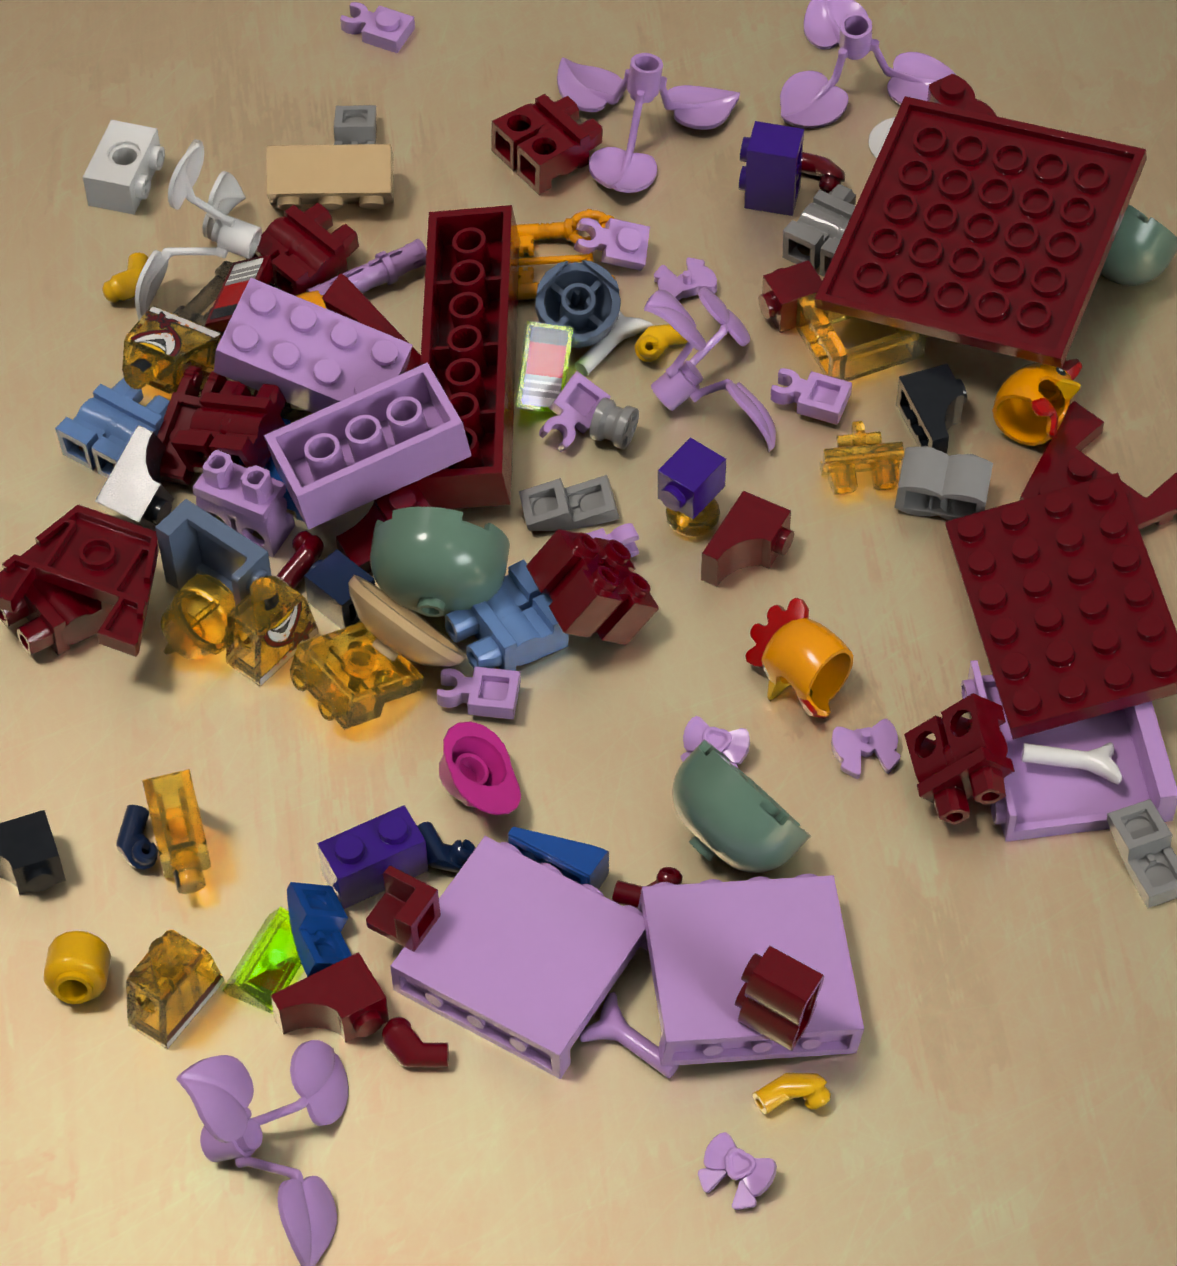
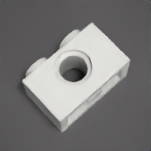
M117 120L110 121L83 175L88 206L135 215L141 200L147 199L149 195L151 179L155 171L161 170L164 163L165 149L163 146H160L157 128Z

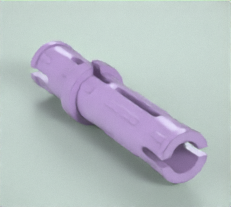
M416 239L389 253L385 251L377 253L375 259L342 274L361 293H365L384 283L391 285L398 281L399 276L426 265L427 250L422 241ZM338 276L308 288L306 292L318 290L320 295H324Z

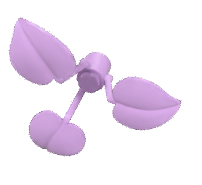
M811 0L805 13L804 34L807 40L819 49H831L839 44L838 59L829 81L820 72L802 71L792 75L785 82L780 94L781 118L790 125L810 129L824 127L838 120L847 109L849 99L846 91L835 86L839 81L845 59L859 60L870 51H873L883 73L891 77L887 85V91L891 99L900 106L905 96L927 101L929 84L955 73L939 60L919 52L899 54L894 59L893 69L890 68L879 48V41L872 39V21L868 17L866 10L855 0Z
M650 53L634 55L631 58L630 69L625 70L623 80L611 71L577 64L564 57L560 61L557 74V85L561 97L569 96L581 111L598 112L604 109L607 103L616 105L626 89L630 93V97L635 101L626 151L617 147H605L595 151L589 160V172L598 183L609 189L614 188L616 191L624 193L640 192L648 188L654 182L657 174V164L652 156L643 153H633L643 103L651 102L660 91L664 108L666 110H674V119L678 123L693 129L708 130L714 129L726 121L739 100L740 92L692 85L676 86L667 90V78L662 76L663 62L658 56Z
M703 287L698 292L700 301L713 318L721 324L719 331L706 343L700 332L696 329L693 318L681 303L666 290L656 291L648 299L644 311L651 312L664 319L688 341L674 363L665 370L666 372L651 384V388L657 398L669 410L674 411L689 397L694 402H697L705 395L719 390H726L759 428L770 452L775 447L776 430L774 422L764 405L740 382L735 384L730 379L700 388L699 383L703 381V377L695 367L727 332L739 345L746 346L750 342V335L746 327L733 312L727 309L719 297ZM693 348L698 350L689 361L686 360Z
M310 1040L302 1043L294 1051L290 1066L292 1084L301 1098L294 1103L251 1118L252 1113L248 1108L254 1093L253 1082L242 1062L228 1055L209 1057L196 1062L179 1074L176 1080L190 1096L204 1124L200 1136L204 1155L212 1162L235 1159L238 1168L249 1166L289 1177L290 1180L283 1181L278 1189L277 1199L281 1222L300 1265L315 1266L329 1246L337 1224L336 1206L329 1188L318 1176H309L303 1179V1175L298 1169L253 1158L251 1155L262 1143L263 1135L260 1125L300 1111L305 1107L312 1122L317 1126L332 1124L341 1117L348 1099V1080L339 1056L334 1053V1049L323 1041Z

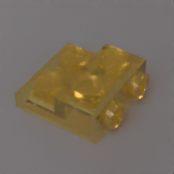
M362 622L299 643L290 668V676L295 688L299 691L308 690L318 701V708L323 718L328 721L336 720L344 730L380 717L385 703L420 691L424 676L403 656L398 655L392 661L372 646L376 637L367 630Z

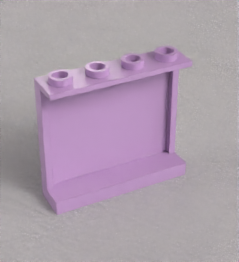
M978 660L970 661L968 680H962L961 682L962 699L974 693L1002 705L993 676H981ZM1152 701L1014 740L1012 739L1007 720L1006 723L999 726L1008 747L1006 757L1012 759L1015 772L1004 777L1006 797L994 804H990L993 822L995 825L1001 824L1005 842L1110 829L1107 822V813L1151 799L1164 822L1173 821L1177 806V786ZM1111 742L1114 745V755L1111 759L1118 765L1122 780L1117 785L1087 770L1022 762L1023 745L1027 743L1090 751Z
M484 836L439 898L441 913L439 919L415 952L404 947L390 968L394 991L561 1079L571 1064V1047L638 948L641 947L648 950L643 913L637 908L630 905L622 906L606 898L596 887L589 884L581 885L563 876L553 865L548 863L540 864L522 855L510 843H498Z
M801 874L795 878L779 879L758 876L746 881L729 882L709 879L695 884L678 885L670 882H660L652 886L642 887L638 910L643 913L662 1033L658 1047L661 1066L857 1053L864 1025L834 875L817 876L815 874ZM769 945L824 975V981L816 999L817 1004L811 1021L793 1051L738 1022L741 1008L735 1006V1001L745 983L741 980L742 974L751 957L755 953L763 956Z

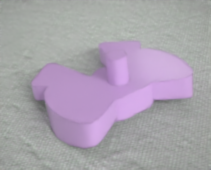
M687 258L686 266L688 271H684L678 277L665 265H661L654 273V282L658 283V290L668 291L678 301L681 298L698 295L699 290L703 287L714 294L717 292L716 275L705 266L704 260Z
M695 716L688 722L684 730L683 742L687 752L681 755L682 762L704 739L730 760L729 762L737 768V765L744 761L749 752L750 736L746 728L728 732L725 729L710 727L702 718Z
M888 719L879 721L872 728L867 727L853 731L844 727H836L833 730L831 740L833 755L841 763V771L856 779H859L861 775V756L868 758L875 752L886 774H889L900 761L901 756L896 752L898 745L897 731Z
M724 1132L714 1137L707 1146L704 1156L706 1168L698 1171V1177L705 1193H710L727 1174L732 1180L739 1181L732 1208L734 1210L753 1208L757 1205L755 1196H761L773 1183L777 1165L773 1159L754 1158L744 1150L737 1148L732 1137Z

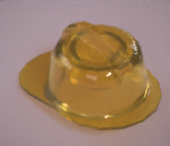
M196 575L189 579L176 593L173 601L162 614L160 626L168 642L163 652L166 655L177 652L186 659L198 660L208 654L217 655L224 651L240 630L234 595L230 589L220 580L209 575Z

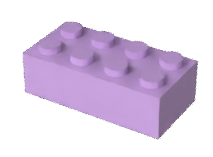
M250 278L216 348L214 372L234 381H239L258 391L263 384L276 385L280 388L287 403L315 413L405 373L413 345Z
M428 362L264 435L275 468L285 483L286 489L308 530L472 456L463 422Z

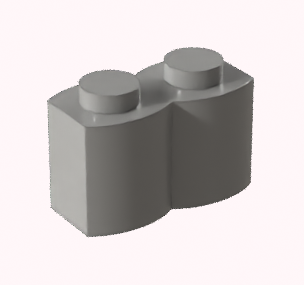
M928 446L905 448L895 508L911 515H939L947 520L984 511L993 463L974 454L949 456L942 451Z

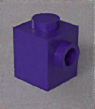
M690 437L658 470V499L669 509L679 511L693 520L725 487L726 458Z

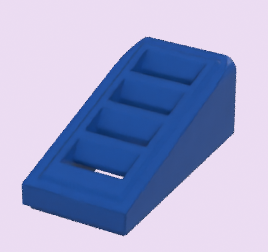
M512 827L508 832V843L515 846L522 855L540 864L548 863L553 865L563 876L581 885L589 884L599 890L609 874V851L603 848L518 827Z

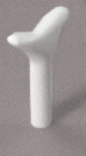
M619 311L618 320L608 336L593 345L575 363L576 370L583 376H588L621 341L643 334L649 326L654 325L641 318L625 317Z
M1111 742L1090 751L1027 743L1023 745L1022 762L1087 770L1117 785L1122 780L1118 765L1111 759L1114 755V745Z

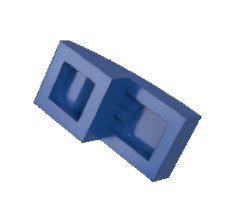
M290 882L287 888L290 924L301 964L307 977L352 955L341 935L348 916L332 886Z

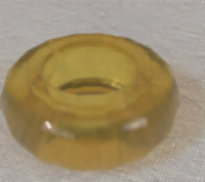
M715 499L702 510L703 515L695 517L693 520L681 512L673 511L668 507L665 510L667 523L672 530L681 536L691 538L702 537L710 533L717 526L720 518L719 504Z

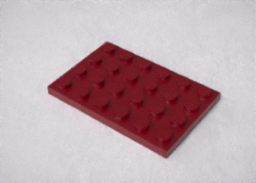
M1119 473L945 522L947 534L1013 740L1177 694V631Z

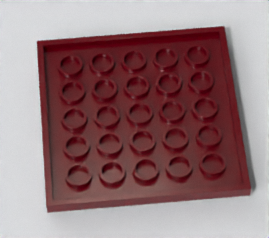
M905 96L815 296L816 307L1062 368L1147 160L1146 149Z

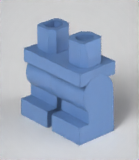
M126 377L121 379L111 389L100 384L93 392L94 397L88 399L81 406L73 420L66 417L55 428L63 455L91 470L97 467L98 474L106 478L111 474L114 468L113 465H116L138 425L154 432L156 436L158 435L170 400L158 395L144 407L139 404L144 398L142 389L137 383ZM79 446L83 447L84 452L79 449Z
M524 559L508 567V575L505 576L501 588L489 601L473 605L468 610H455L445 615V629L454 642L458 643L472 635L477 638L478 641L466 646V655L473 668L498 667L503 670L516 671V666L529 664L568 647L569 634L562 631L549 608L553 601L549 594L540 592L526 568L527 563Z

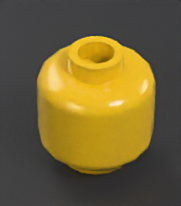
M84 931L65 932L55 937L48 947L43 980L47 990L67 1004H82L99 997L106 988L111 953L107 944L98 936Z

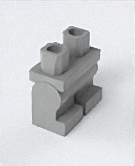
M838 184L830 193L819 190L813 197V203H810L804 209L797 222L792 220L783 230L782 258L795 264L809 260L815 270L820 266V275L824 277L856 207V195L852 189ZM804 245L810 248V256L802 254L798 250L799 246Z

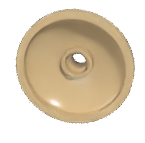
M353 575L348 582L349 594L357 616L367 630L376 637L372 646L392 661L398 655H401L410 661L424 666L450 667L461 664L465 659L466 655L452 641L412 610L400 606L391 600L380 588L357 575Z

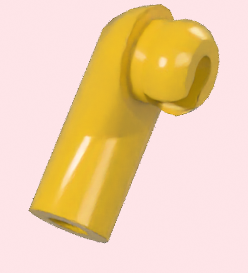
M140 252L131 254L128 258L127 270L113 275L110 280L103 284V295L108 301L116 303L120 300L125 301L135 297L137 281L148 260V256Z
M670 324L649 326L637 340L635 353L640 360L652 362L657 360L670 345L687 344L688 341Z
M785 1073L754 1092L752 1097L758 1109L766 1115L790 1099L803 1097L807 1108L818 1109L830 1101L831 1093L825 1087L827 1081L817 1073Z

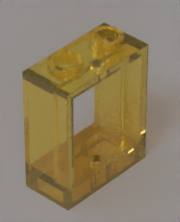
M817 293L797 299L796 329L824 375L851 381L924 357L926 338L929 336L896 327L894 328L898 333L846 349L831 324L853 317L818 309L815 303Z

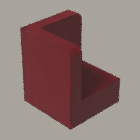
M388 866L383 873L385 894L366 918V924L369 929L415 952L441 916L438 889L392 866Z

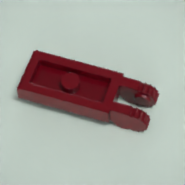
M191 365L185 369L177 392L172 394L164 416V422L157 435L167 447L161 460L160 479L187 486L190 485L194 472L187 470L171 441L179 429H190V422L194 412L202 407L199 401L204 392L219 393L227 381L225 376L211 371L201 396L198 397L204 375L201 368Z

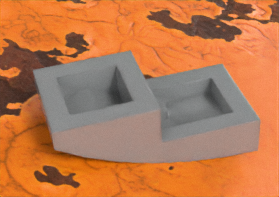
M376 105L336 106L334 145L376 144Z
M607 475L567 488L564 487L561 478L519 491L529 531L571 530L620 519Z
M1151 799L1107 813V822L1117 849L1146 907L1150 908L1176 899L1177 856L1171 848L1172 833Z

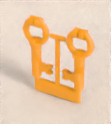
M587 209L576 213L571 218H566L564 222L517 225L520 237L519 257H524V253L534 256V240L565 238L568 242L574 244L578 239L591 240V236L582 237L578 235L579 230H576L579 221L582 218H591L599 221L601 227L605 228L607 221L610 218L614 219V217L598 210ZM593 252L582 255L519 258V266L558 264L568 261V263L582 262V260L593 262ZM533 266L528 267V271H523V267H519L518 300L536 299L539 283L533 282Z

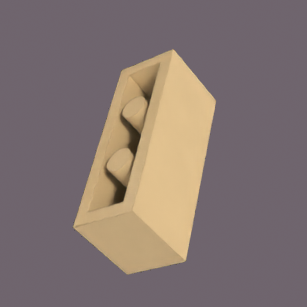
M391 144L267 146V196L270 204H277V208L287 210L292 205L301 209L302 204L320 203L327 210L341 209L343 204L359 203V207L364 209H380L384 207V203H394L393 152Z

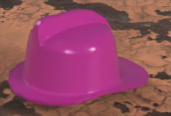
M471 721L459 722L449 728L443 739L444 754L439 762V778L447 792L465 806L476 807L483 812L494 815L509 814L517 809L521 800L520 787L511 766L507 749L500 738L484 725Z

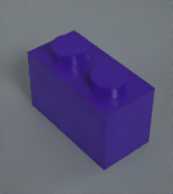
M755 121L751 137H743L740 150V161L746 162V166H742L739 178V190L745 191L744 208L793 216L801 187L804 129Z
M405 805L317 843L322 875L327 884L333 887L343 909L385 891L383 873L388 866H392L412 877H417L429 871L426 841Z

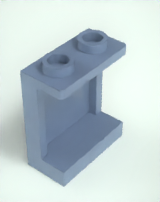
M187 499L180 503L155 527L167 583L180 590L198 573L234 597L239 628L244 632H247L268 612L265 609L264 600L270 599L275 594L267 550Z

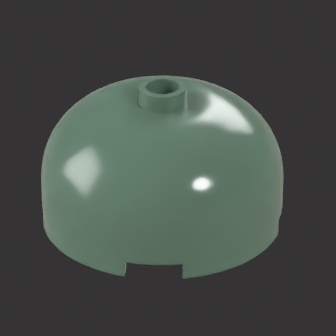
M1128 204L1100 276L1117 284L1128 286L1141 285L1152 281L1167 268L1176 255L1177 237L1152 217L1148 220L1142 212Z
M438 507L393 510L392 519L385 522L377 520L375 523L370 553L372 573L380 589L391 600L409 610L430 617L445 616L455 610H468L473 605L489 601L501 588L505 578L510 548L507 536L492 523H488L482 528L463 521V512Z
M704 739L679 767L672 788L675 810L683 824L694 834L689 843L709 861L717 855L731 867L743 872L764 873L777 869L785 864L811 835L800 828V824L750 777L746 776L735 765H732L724 754Z

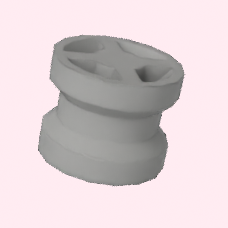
M603 398L596 407L590 425L591 439L597 441L607 439L612 441L615 447L626 449L636 431L639 419L638 408L632 406L621 408L616 406L614 400Z

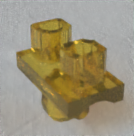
M862 421L852 422L851 434L836 436L837 448L823 450V461L819 463L821 476L828 475V481L834 495L849 494L857 490L856 472L871 471L874 490H890L897 487L899 467L904 456L903 442L882 443L881 432L865 433Z

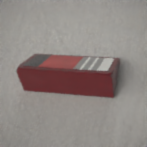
M263 255L233 262L205 322V328L221 332L225 331L250 278L268 285L270 284L273 277L271 256Z

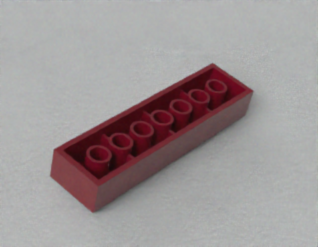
M512 205L429 212L420 365L428 362L464 425L472 455L415 481V484L431 507L461 509L511 505L520 237Z

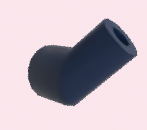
M128 805L116 846L131 867L145 870L155 865L158 856L157 846L154 842L151 843L144 835L150 812L142 806Z
M423 822L417 825L426 841L428 865L432 868L458 873L476 848L472 842L466 839L463 842L456 840L453 845L444 844L431 822Z

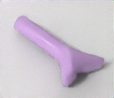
M615 992L607 995L602 1007L600 1020L585 1027L579 1036L581 1042L615 1040L667 1078H671L679 1065L661 1066L658 1046L627 1024L619 1009Z

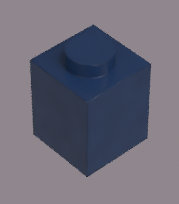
M336 549L324 560L315 562L308 573L304 575L308 603L346 632L360 621L349 594L348 582L353 575H357L375 585V579Z

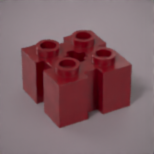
M558 529L526 565L540 592L549 594L553 602L549 605V608L562 631L566 634L590 638L594 632H597L602 641L627 645L659 610L658 605L650 594V585L642 576L633 572L636 568L630 560L631 554L617 540H606L597 537L593 539L586 533H575Z

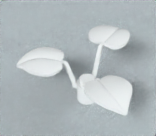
M194 139L172 174L168 188V202L170 207L179 210L186 198L189 202L207 212L202 226L203 235L216 242L217 247H167L162 252L158 250L152 252L139 275L135 291V306L141 325L147 326L146 321H144L145 315L148 313L150 304L162 283L169 259L172 256L216 255L225 259L228 252L250 259L254 256L260 243L261 227L228 216L237 204L246 199L238 181L231 173L222 171L219 174L210 192L208 203L195 196L192 187L198 179L204 161L203 142L198 139Z

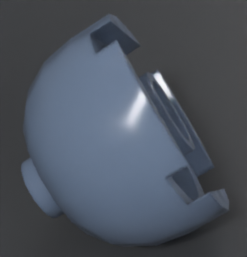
M582 260V263L574 262L569 264L568 261L558 263L545 273L538 284L535 310L540 327L567 331V347L583 348L597 344L608 336L618 320L621 301L618 284L607 269L592 261Z

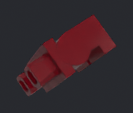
M546 94L535 98V104L524 105L492 121L491 151L513 171L517 169V175L540 195L552 188V179L555 177L567 175L576 168L581 169L589 164V151L602 143L603 129L593 118L578 124L579 108L569 96L553 102Z
M316 203L304 212L295 205H292L284 211V217L275 219L265 232L261 234L260 243L252 257L271 256L273 277L270 284L273 285L275 283L276 288L296 296L305 293L308 288L331 280V278L338 276L340 273L347 272L346 258L359 247L356 231L347 224L340 226L332 233L328 232L327 230L333 226L332 216L320 203Z
M227 380L219 393L204 392L199 401L202 407L194 412L190 422V429H179L171 441L174 449L190 472L203 473V465L206 462L203 460L204 455L208 459L215 450L229 454L232 462L241 465L239 464L241 459L244 465H241L248 468L257 465L265 468L271 453L264 435L286 426L280 416L286 399L280 388L276 385L263 384L254 397L246 385L239 381Z
M35 579L13 613L0 609V620L5 626L9 627L26 617L29 622L18 627L16 630L21 645L29 655L49 646L57 655H60L70 649L69 644H76L97 634L114 606L40 579Z
M974 693L941 712L942 718L935 715L904 734L914 772L919 782L917 784L919 797L933 802L939 819L953 825H957L969 818L970 809L967 801L969 797L974 796L976 802L984 805L994 804L1006 797L1004 777L1015 772L1012 759L1006 757L1008 747L999 727L1006 723L1003 706ZM970 712L972 718L967 719L962 717V715ZM932 733L936 737L935 740L926 738V736Z

